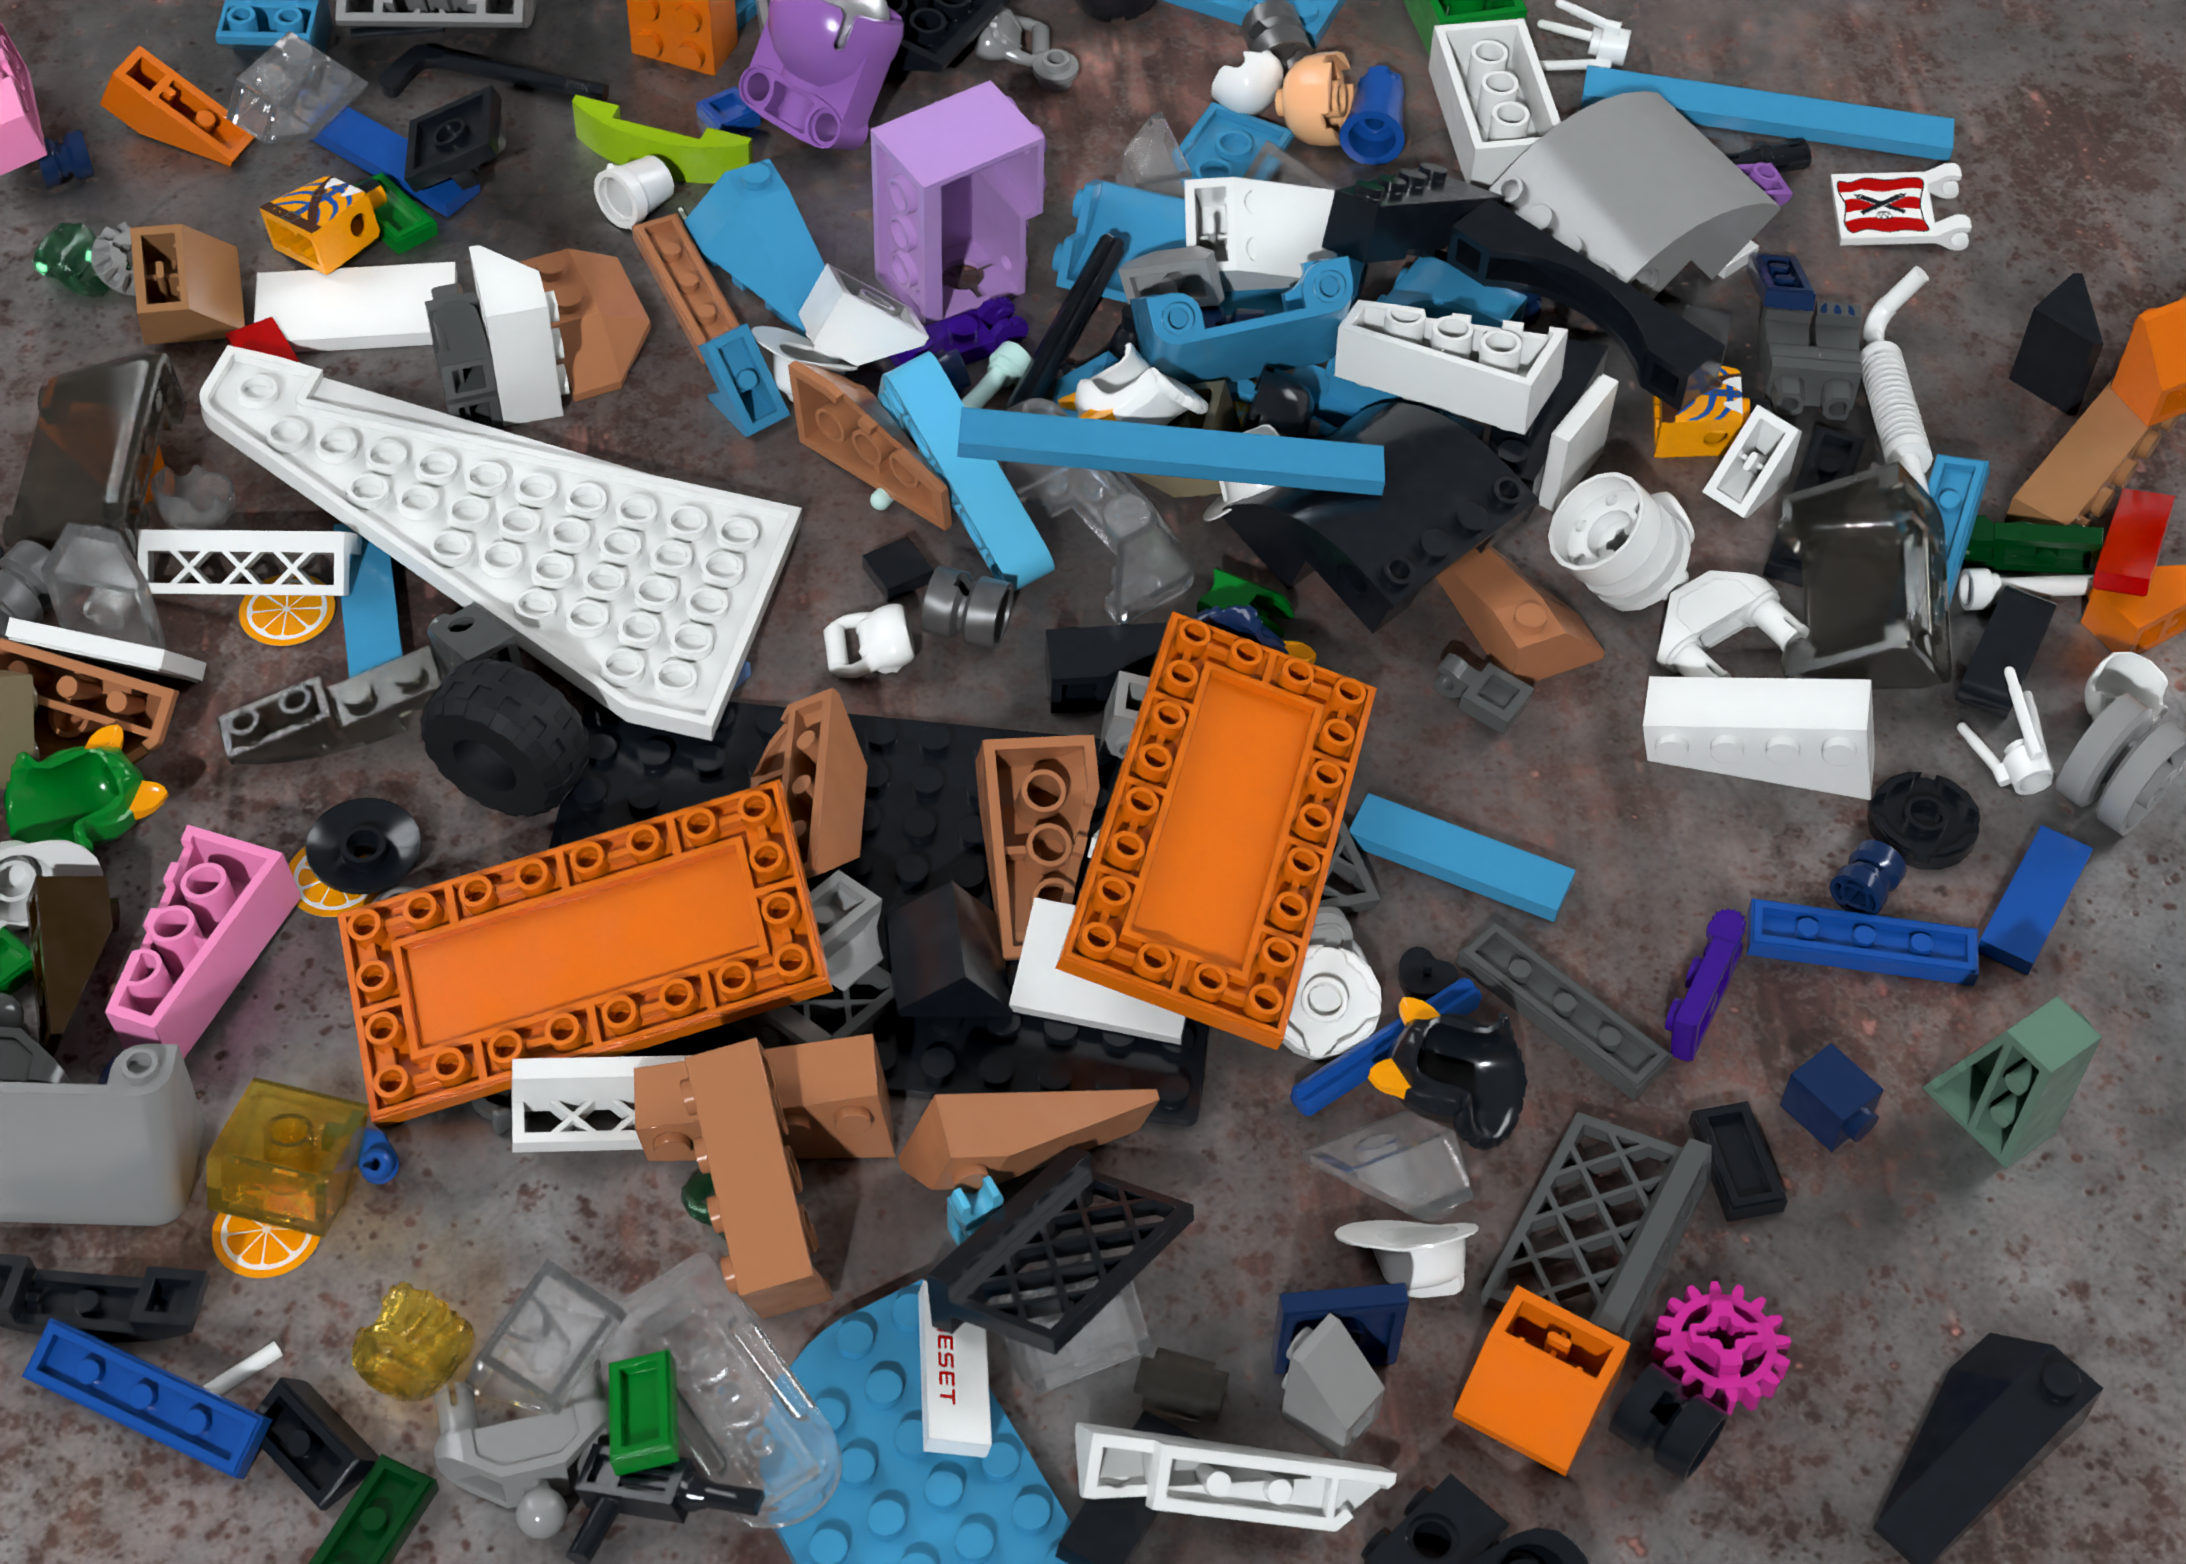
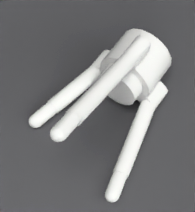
M1556 0L1555 5L1600 28L1594 27L1593 32L1543 19L1537 22V26L1541 29L1589 41L1587 54L1596 56L1595 59L1542 60L1539 62L1543 71L1587 70V65L1611 68V64L1623 65L1631 30L1621 28L1622 22L1605 19L1565 0Z
M2008 666L2005 668L2004 674L2023 738L2010 743L2005 748L2004 754L2006 757L2001 763L1966 723L1960 722L1957 725V730L1992 770L2000 787L2012 783L2016 793L2030 795L2049 787L2056 780L2057 775L2048 757L2033 694L2028 690L2022 692L2015 669Z

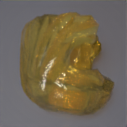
M400 1281L397 1285H392L389 1288L388 1295L381 1298V1312L374 1324L368 1327H360L356 1330L351 1349V1360L358 1375L377 1392L395 1398L398 1401H422L438 1393L458 1367L468 1358L474 1347L476 1335L470 1322L461 1317L457 1311L450 1310L449 1304L435 1297L429 1289H414L411 1283Z

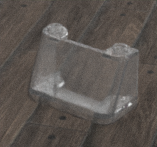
M1043 398L1025 400L1004 410L1069 417L1060 406L1053 401ZM1001 461V469L1023 507L1024 504L1033 503L1044 506L1045 513L1050 518L1072 508L1116 554L1117 564L1116 567L1111 569V584L1114 588L1105 596V611L1118 625L1134 620L1183 594L1191 587L1194 581L1195 570L1193 556L1153 503L1123 472Z

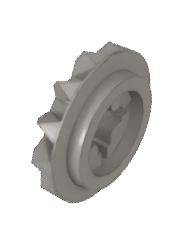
M125 221L115 228L106 226L93 243L91 249L92 266L98 277L107 286L122 294L136 296L133 266L130 271L126 269L128 264L126 262V254L132 249L131 227Z

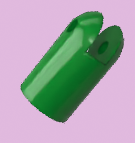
M1218 567L1214 568L1213 587L1208 593L1199 598L1197 613L1204 609H1212L1217 605L1222 609L1234 605H1241L1243 607L1250 605L1259 612L1257 617L1262 620V625L1268 627L1279 638L1285 636L1284 630L1279 625L1267 619L1269 613L1285 619L1294 618L1293 607L1284 595Z

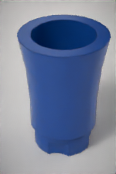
M1377 65L1370 67L1367 74L1359 79L1355 87L1348 116L1340 130L1339 139L1342 149L1350 158L1359 163L1370 165L1386 164L1394 160L1401 153L1405 144L1403 128L1404 82L1401 75L1392 72L1388 66Z

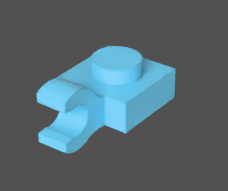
M990 1175L982 1179L983 1186L974 1195L972 1193H963L962 1189L958 1188L952 1192L950 1197H947V1229L957 1247L992 1217L1003 1204L1004 1198Z

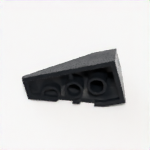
M1988 1333L1949 1369L1873 1529L1910 1564H1934L2085 1422L2104 1388L2054 1345Z

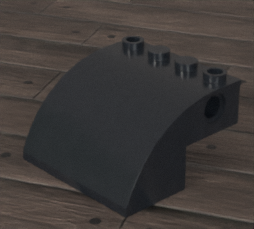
M1394 402L1377 404L1366 408L1322 439L1326 441L1384 446L1385 485L1382 496L1275 486L1259 494L1230 503L1222 511L1229 508L1232 511L1221 517L1288 590L1316 571L1363 624L1374 633L1407 609L1424 585L1474 548L1482 553L1515 529L1528 509L1538 501V498L1497 454L1466 428L1444 415L1424 407Z

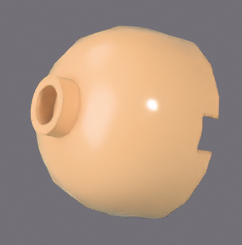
M1333 51L1305 56L1290 68L1285 76L1283 88H1279L1276 91L1275 107L1278 116L1284 117L1288 129L1292 131L1298 140L1309 145L1324 147L1341 146L1339 139L1340 130L1348 116L1354 96V84H1344L1342 70H1351L1344 53Z

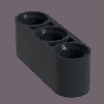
M2006 585L1965 672L1955 700L2006 720L2013 703L2004 670L2008 666L2013 667L2019 684L2022 686L2057 604Z

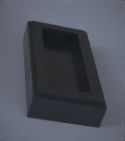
M1748 1101L1692 1111L1689 1124L1695 1140L1712 1145L1711 1182L1726 1221L1731 1222L1784 1212L1788 1201Z

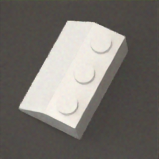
M480 245L469 247L481 323L493 360L503 427L564 416L561 395L570 394L564 364L556 365V359L565 358L560 329H551L552 322L560 321L554 290L544 292L538 270Z

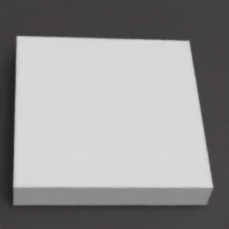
M1602 374L1601 377L1599 376L1552 432L1538 499L1540 506L1555 513L1563 498L1576 487L1603 453L1619 381L1605 374Z

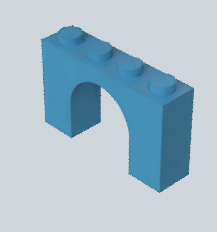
M1419 257L1410 269L1404 267L1400 271L1391 292L1387 296L1382 294L1376 302L1423 308L1427 318L1438 319L1444 316H1452V313L1472 315V324L1502 328L1503 320L1523 322L1528 296L1508 288L1483 286L1442 260L1434 257ZM1336 355L1327 363L1325 369V378L1329 379L1327 395L1357 408L1365 410L1377 404L1400 402L1424 407L1449 419L1453 416L1448 411L1416 401H1408L1400 396L1371 387L1360 386L1355 382L1334 376Z

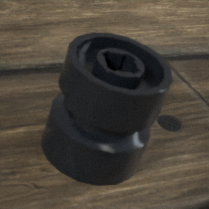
M1652 1363L1640 1374L1623 1398L1610 1422L1608 1430L1638 1452L1648 1447L1654 1450V1462L1685 1483L1695 1473L1714 1446L1727 1423L1729 1413L1699 1393L1691 1397L1685 1396L1683 1382L1655 1363ZM1660 1415L1670 1418L1666 1426L1658 1421Z

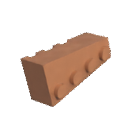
M873 1034L765 1049L769 1057L788 1128V1135L782 1136L783 1146L789 1145L795 1159L895 1157L890 1094ZM685 1061L634 1068L635 1130L648 1161L697 1160L693 1138L702 1136L697 1114L689 1116L680 1089V1080L689 1078Z
M753 1038L684 1058L689 1078L680 1080V1089L689 1116L697 1114L702 1136L693 1138L694 1151L702 1174L711 1173L716 1195L707 1197V1207L716 1234L725 1233L729 1255L721 1257L720 1262L729 1293L738 1292L739 1297L762 1319L833 1300L829 1279H823L811 1263L810 1254L816 1252V1249L820 1248L814 1224H811L804 1204H797L795 1195L802 1193L803 1183L791 1147L789 1145L783 1146L782 1136L788 1135V1128L767 1052L758 1039Z

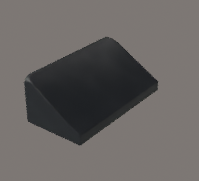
M280 1377L255 1410V1412L272 1419L260 1447L322 1511L328 1510L360 1484L380 1457L330 1404L304 1380Z

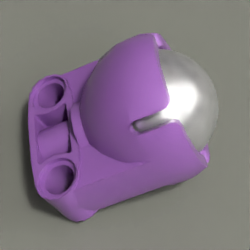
M771 0L768 18L750 67L740 77L739 93L743 102L764 119L815 147L832 150H857L867 139L870 115L889 66L895 58L902 41L904 30L902 18L897 12L888 7L886 0Z

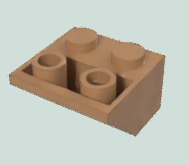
M183 224L130 228L136 307L144 345L226 338L225 333L245 326L239 254L236 246Z

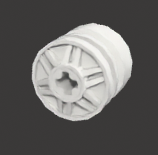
M1618 472L1597 474L1579 483L1563 498L1552 517L1548 534L1551 554L1558 563L1577 580L1584 582L1588 589L1598 595L1606 605L1620 611L1642 610L1666 596L1677 585L1686 570L1691 551L1688 531L1680 521L1669 513L1663 505L1656 502L1632 477Z

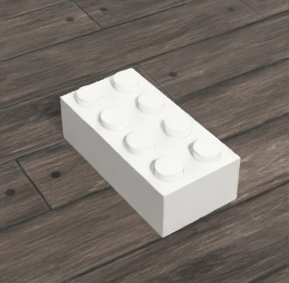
M1524 18L1434 26L1428 70L1464 180L1468 184L1489 190L1532 144L1561 123L1559 114Z

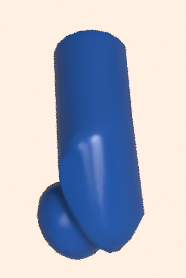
M328 1122L326 1124L322 1138V1150L324 1152L353 1156L363 1177L373 1184L387 1183L396 1175L399 1168V1157L383 1131L335 1122Z

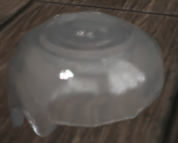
M194 465L190 473L183 477L176 476L173 470L166 466L150 479L155 509L159 517L174 530L213 529L225 523L237 506L234 482L222 473L204 471L199 465Z

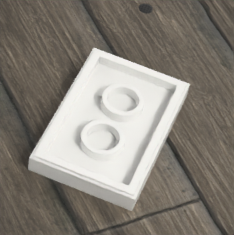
M9 617L5 636L9 637L8 640L49 652L195 683L203 681L207 664L164 649Z
M1034 897L1009 1002V1007L1013 1010L1012 1012L1181 1045L1187 1017L1055 969L1076 905Z

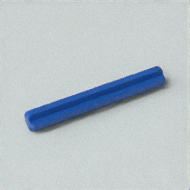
M1460 978L1425 1002L1434 1007L1439 1014L1455 1013L1468 1015L1478 1008L1482 995L1470 979ZM1401 1017L1295 1084L1292 1088L1290 1099L1299 1112L1304 1116H1312L1366 1081L1370 1068L1376 1063L1387 1059L1392 1042L1403 1031L1405 1025Z

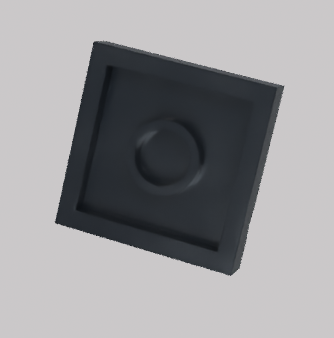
M493 85L410 120L404 179L415 193L450 177L462 190L479 184V165L497 158L499 152L498 138L500 136L502 98Z

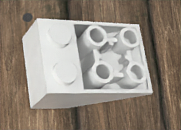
M1239 177L1184 180L1186 247L1202 246L1213 250L1223 292L1293 288L1299 282L1302 274L1300 263L1337 257V253L1321 247L1335 194L1334 190Z

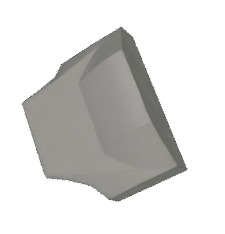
M1202 246L1155 251L1127 261L1118 269L1128 304H1130V299L1167 293H1184L1191 296L1199 304V307H1219L1220 303L1225 299L1214 252Z
M838 869L810 892L831 983L845 992L884 958L879 945L877 931L882 898Z

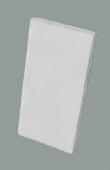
M439 262L337 268L328 275L317 270L257 273L254 323L272 317L294 353L432 345L425 301L433 300L431 289L434 287L457 283L456 263Z

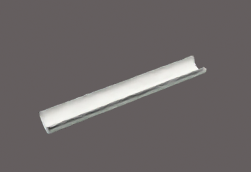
M273 1341L202 1387L222 1395L282 1357L283 1354Z

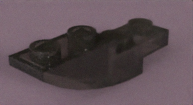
M429 645L330 687H326L318 675L217 717L227 759L232 765L293 762L318 758L365 746L406 731L402 717L423 709L433 692L443 681L437 658Z

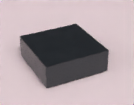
M908 536L862 555V568L888 602L928 585L933 575L932 567Z

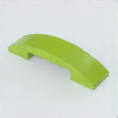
M575 95L572 100L576 137L595 153L620 166L651 155L657 157L666 165L673 181L715 184L724 172L753 163L752 138L707 127L701 139L621 120L620 106L579 95Z

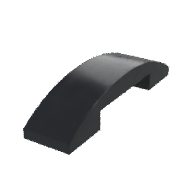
M0 1254V1327L42 1335L50 1318L70 1324L106 1342H144L179 1337L193 1332L211 1277L208 1271L147 1266L143 1278L37 1269L29 1256Z

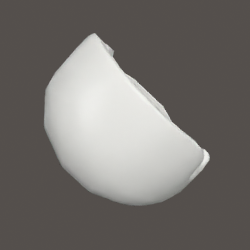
M1268 50L1261 53L1245 51L1243 52L1245 62L1240 67L1223 66L1212 83L1211 96L1221 105L1236 113L1255 116L1266 110L1274 102L1276 91L1281 88L1283 83L1281 61Z
M2113 652L2098 664L2086 682L2084 698L2087 712L2091 715L2094 722L2117 697L2128 693L2153 710L2152 729L2161 721V717L2168 710V706L2163 705V695L2168 686V680L2165 674L2151 660L2133 652Z

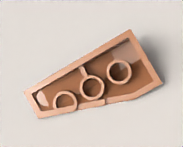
M797 360L788 365L799 442L872 487L883 489L890 498L944 531L952 526L947 485L874 394L865 386L856 384L837 372Z
M1492 546L1482 553L1474 548L1436 577L1493 665L1526 684L1604 658L1605 651L1581 616Z
M1094 734L986 739L981 743L975 760L979 808L994 911L997 914L1002 953L1005 961L1020 960L1034 897L1067 904L1073 903L1091 819L1100 789Z
M1157 1089L935 1094L898 1157L900 1169L931 1190H956L961 1188L963 1193H973L982 1188V1179L988 1175L992 1177L997 1185L1049 1165L1069 1146L1086 1151L1139 1131L1160 1098Z

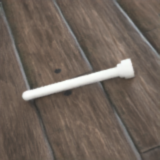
M1987 568L1964 569L1959 577L1958 595L1964 610H1987L1992 604H1998L2006 585L2038 597L2088 595L2093 586L2094 574L2000 578L1998 573H1991Z

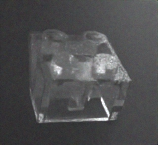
M288 31L236 79L226 118L265 144L315 139L367 89L368 82L291 31Z
M1089 1253L1063 1257L1057 1260V1264L1061 1266L1090 1261L1091 1257ZM1098 1276L1082 1280V1282L1065 1284L1066 1292L1093 1288L1099 1282ZM1133 1280L1056 1355L999 1335L1019 1379L1037 1395L1153 1350ZM1054 1287L1020 1292L1022 1300L1056 1294ZM1010 1294L992 1297L985 1305L991 1306L1012 1302ZM1063 1314L1031 1318L1028 1321L1051 1329L1063 1317Z

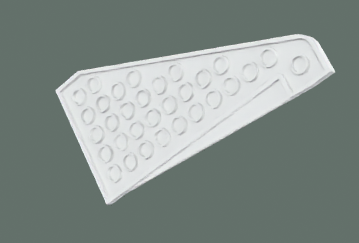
M227 345L200 390L199 397L202 417L211 431L462 607L478 606L513 633L519 647L626 722L709 741L713 740L802 523L801 507L651 475L324 378L323 369L279 356Z

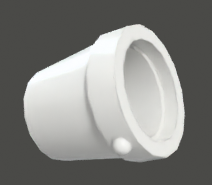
M648 155L621 166L614 165L613 163L607 164V169L599 172L595 178L594 192L602 212L609 221L617 227L632 230L631 226L644 221L649 213L671 198L674 192V183L666 165L657 157Z

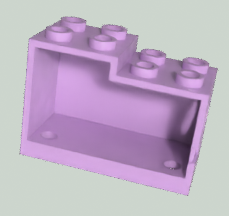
M991 80L871 128L875 278L894 299L911 307L922 326L973 309L976 311L984 301L992 298L996 299L997 297L1004 296L1011 299L1025 293V271L1028 269L1026 234L1029 232V224L1027 220L1043 213V191L1046 189L1044 153L1047 151V141L1041 128L1036 124H1032L1018 110L1015 101L1010 96H1005ZM988 264L992 265L983 269L984 278L978 284V291L981 293V297L977 298L970 289H955L948 285L942 287V274L949 267L970 265L979 269Z

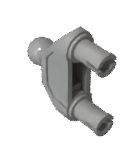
M580 1353L584 1370L583 1377L578 1376L574 1355L566 1358L560 1364L559 1372L563 1379L568 1408L479 1428L474 1400L475 1391L472 1385L465 1382H454L458 1402L456 1406H453L448 1384L441 1386L433 1394L441 1434L434 1447L435 1464L439 1471L448 1480L472 1494L507 1509L517 1507V1524L524 1534L533 1539H547L558 1534L565 1525L567 1518V1505L562 1496L572 1494L575 1491L574 1487L592 1445L609 1446V1400L605 1397L600 1373V1361L593 1354Z

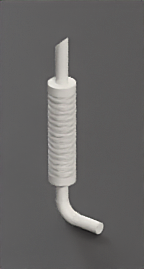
M1915 266L1886 295L1878 300L1866 318L1863 328V341L1866 347L1861 351L1862 380L1888 471L1892 476L1904 479L1912 505L1922 509H1933V502L1924 475L1930 468L1933 460L1929 442L1901 349L1896 344L1884 339L1886 326L1896 311L1929 280L1926 272L1920 267Z

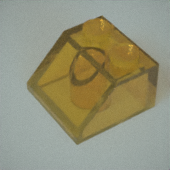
M253 1077L206 1156L207 1210L325 1238L348 1194L369 1116V1104Z

